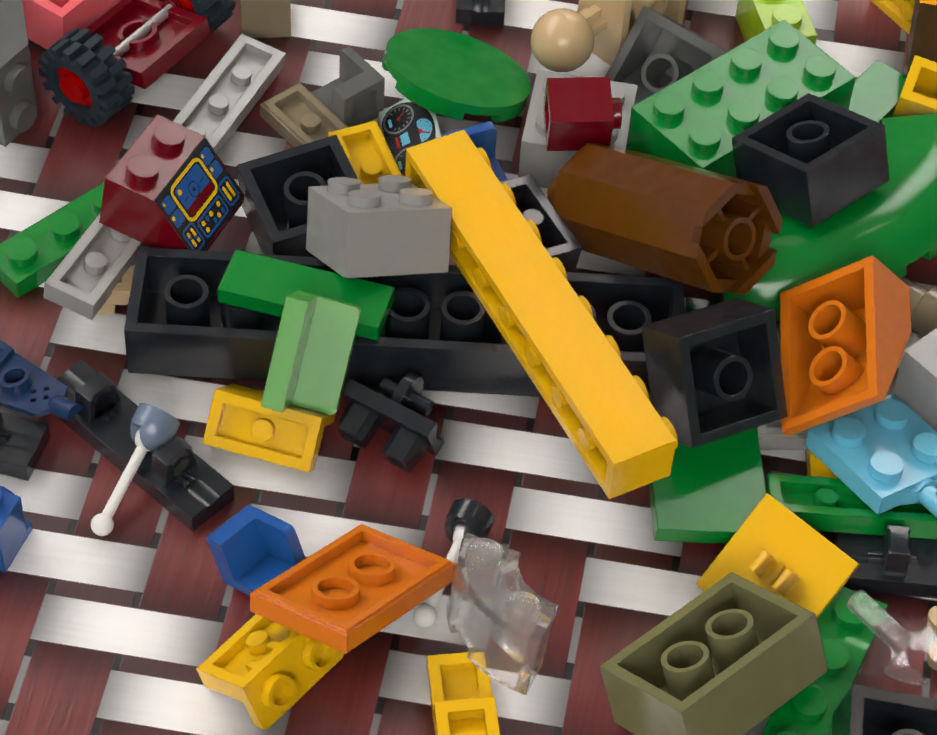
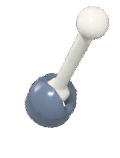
M147 403L139 404L130 425L131 438L137 447L103 512L95 515L91 520V529L96 535L106 536L112 532L114 527L112 517L146 452L158 451L173 440L181 423L169 413Z

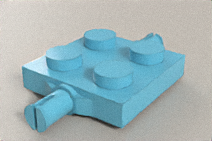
M894 393L886 396L882 402L808 429L805 446L877 515L899 505L917 503L922 504L937 518V432Z

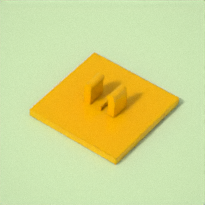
M766 493L695 585L705 592L733 572L815 613L818 619L860 564Z

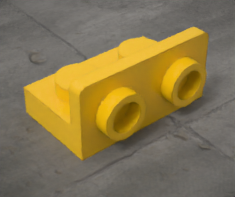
M255 614L196 670L205 687L243 702L254 725L260 729L268 730L343 658L344 653Z

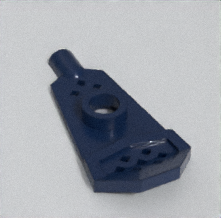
M0 340V406L34 417L51 413L66 421L71 420L84 408L83 405L67 398L69 390L65 384L15 353L11 346ZM21 379L20 381H18V382H16V383H11V382H13V381H15V380Z

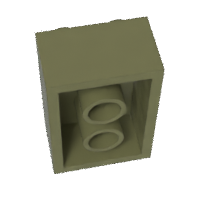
M733 572L599 666L614 722L635 735H744L828 671L816 614Z

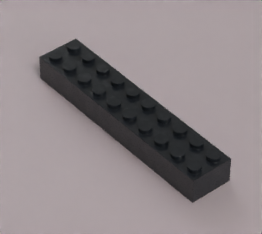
M138 247L124 327L128 373L267 381L281 317L218 302L217 289L234 252ZM258 254L337 273L316 257ZM449 265L448 272L358 278L395 287L394 302L378 341L361 336L355 337L344 386L352 379L366 387L379 388L385 377L400 383L408 373L412 372L424 379L423 390L542 397L457 265ZM566 272L568 282L576 294L584 296L589 302L594 320L605 336L610 335L616 341L620 350L621 360L632 376H639L644 382L648 393H650L641 326L684 314V283L660 277Z

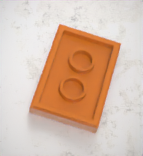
M360 524L251 592L250 611L347 654L453 582L455 563Z

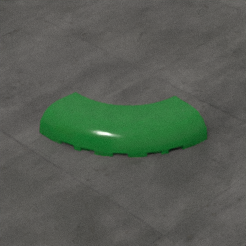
M937 114L882 118V124L885 125L890 180L868 193L864 198L853 202L829 217L825 222L819 223L814 227L780 212L783 218L780 235L772 233L769 248L777 250L774 266L747 294H734L724 291V301L739 298L774 308L777 321L780 320V293L873 255L898 278H902L907 275L906 266L920 257L930 260L936 256Z

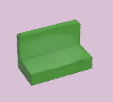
M300 290L286 296L261 407L284 412L293 405L327 415H334L338 411L362 312L359 306Z

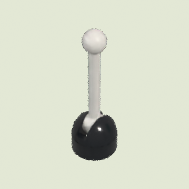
M465 498L453 501L446 516L445 533L453 543L446 559L455 563V565L463 548H474L482 544L488 537L495 522V517L487 507L479 502ZM445 587L426 599L425 604L416 608L413 617L418 626L428 628L434 625L437 620L435 608Z

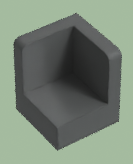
M348 46L340 50L339 78L311 93L344 124L352 127L378 118L379 112L384 110L385 78Z

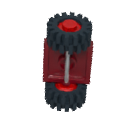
M121 0L87 29L83 28L81 31L78 28L72 29L43 52L38 61L42 65L38 69L39 75L47 78L43 85L46 90L54 92L55 95L52 97V100L56 105L61 102L65 106L64 113L69 117L76 114V121L82 125L87 122L89 127L101 126L133 99L131 95L135 93V87L131 84L143 89L148 88L233 15L232 11L235 9L236 2L233 0Z

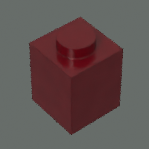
M610 77L547 78L543 104L547 151H579L586 143L593 142L610 146L613 129H621L622 125L620 97L612 98Z

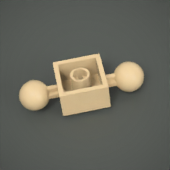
M579 0L577 11L566 8L554 9L545 13L537 20L531 32L532 52L542 66L555 72L576 70L589 59L591 53L611 66L644 6L683 25L686 0Z

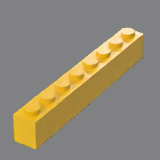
M465 130L407 148L405 177L411 178V183L418 188L431 190L433 197L452 207L450 256L608 499L670 476L674 451L678 446L677 434L668 418L660 417L649 401L648 391L644 382L639 376H632L621 360L620 350L612 336H605L594 320L589 302L584 296H578L568 282L563 264L557 257L552 258L545 249L537 226L532 220H526L517 208L511 188L506 183H500L492 171L491 163L485 150L481 147L477 148Z

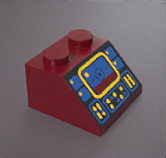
M157 114L105 177L99 223L151 248L208 251L244 203L245 194L205 136Z

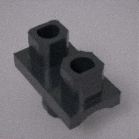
M411 372L400 383L385 377L378 391L391 399L352 379L349 380L342 391L348 405L337 426L341 437L360 448H366L378 427L387 430L392 435L381 453L384 459L392 465L409 473L421 460L426 451L437 456L444 444L443 438L436 435L438 427L436 422L413 411L415 410L428 416L434 406V401L421 395L424 386V379Z

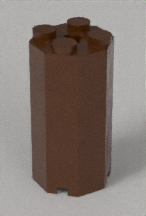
M593 142L586 143L559 170L558 177L551 181L547 190L548 200L580 243L583 251L717 293L728 291L734 294H747L774 266L777 250L769 248L772 233L780 235L783 218L767 186L623 147Z

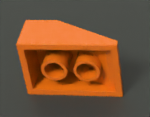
M873 255L780 293L781 366L788 417L781 419V432L786 436H791L885 400L911 335L910 289L908 285Z

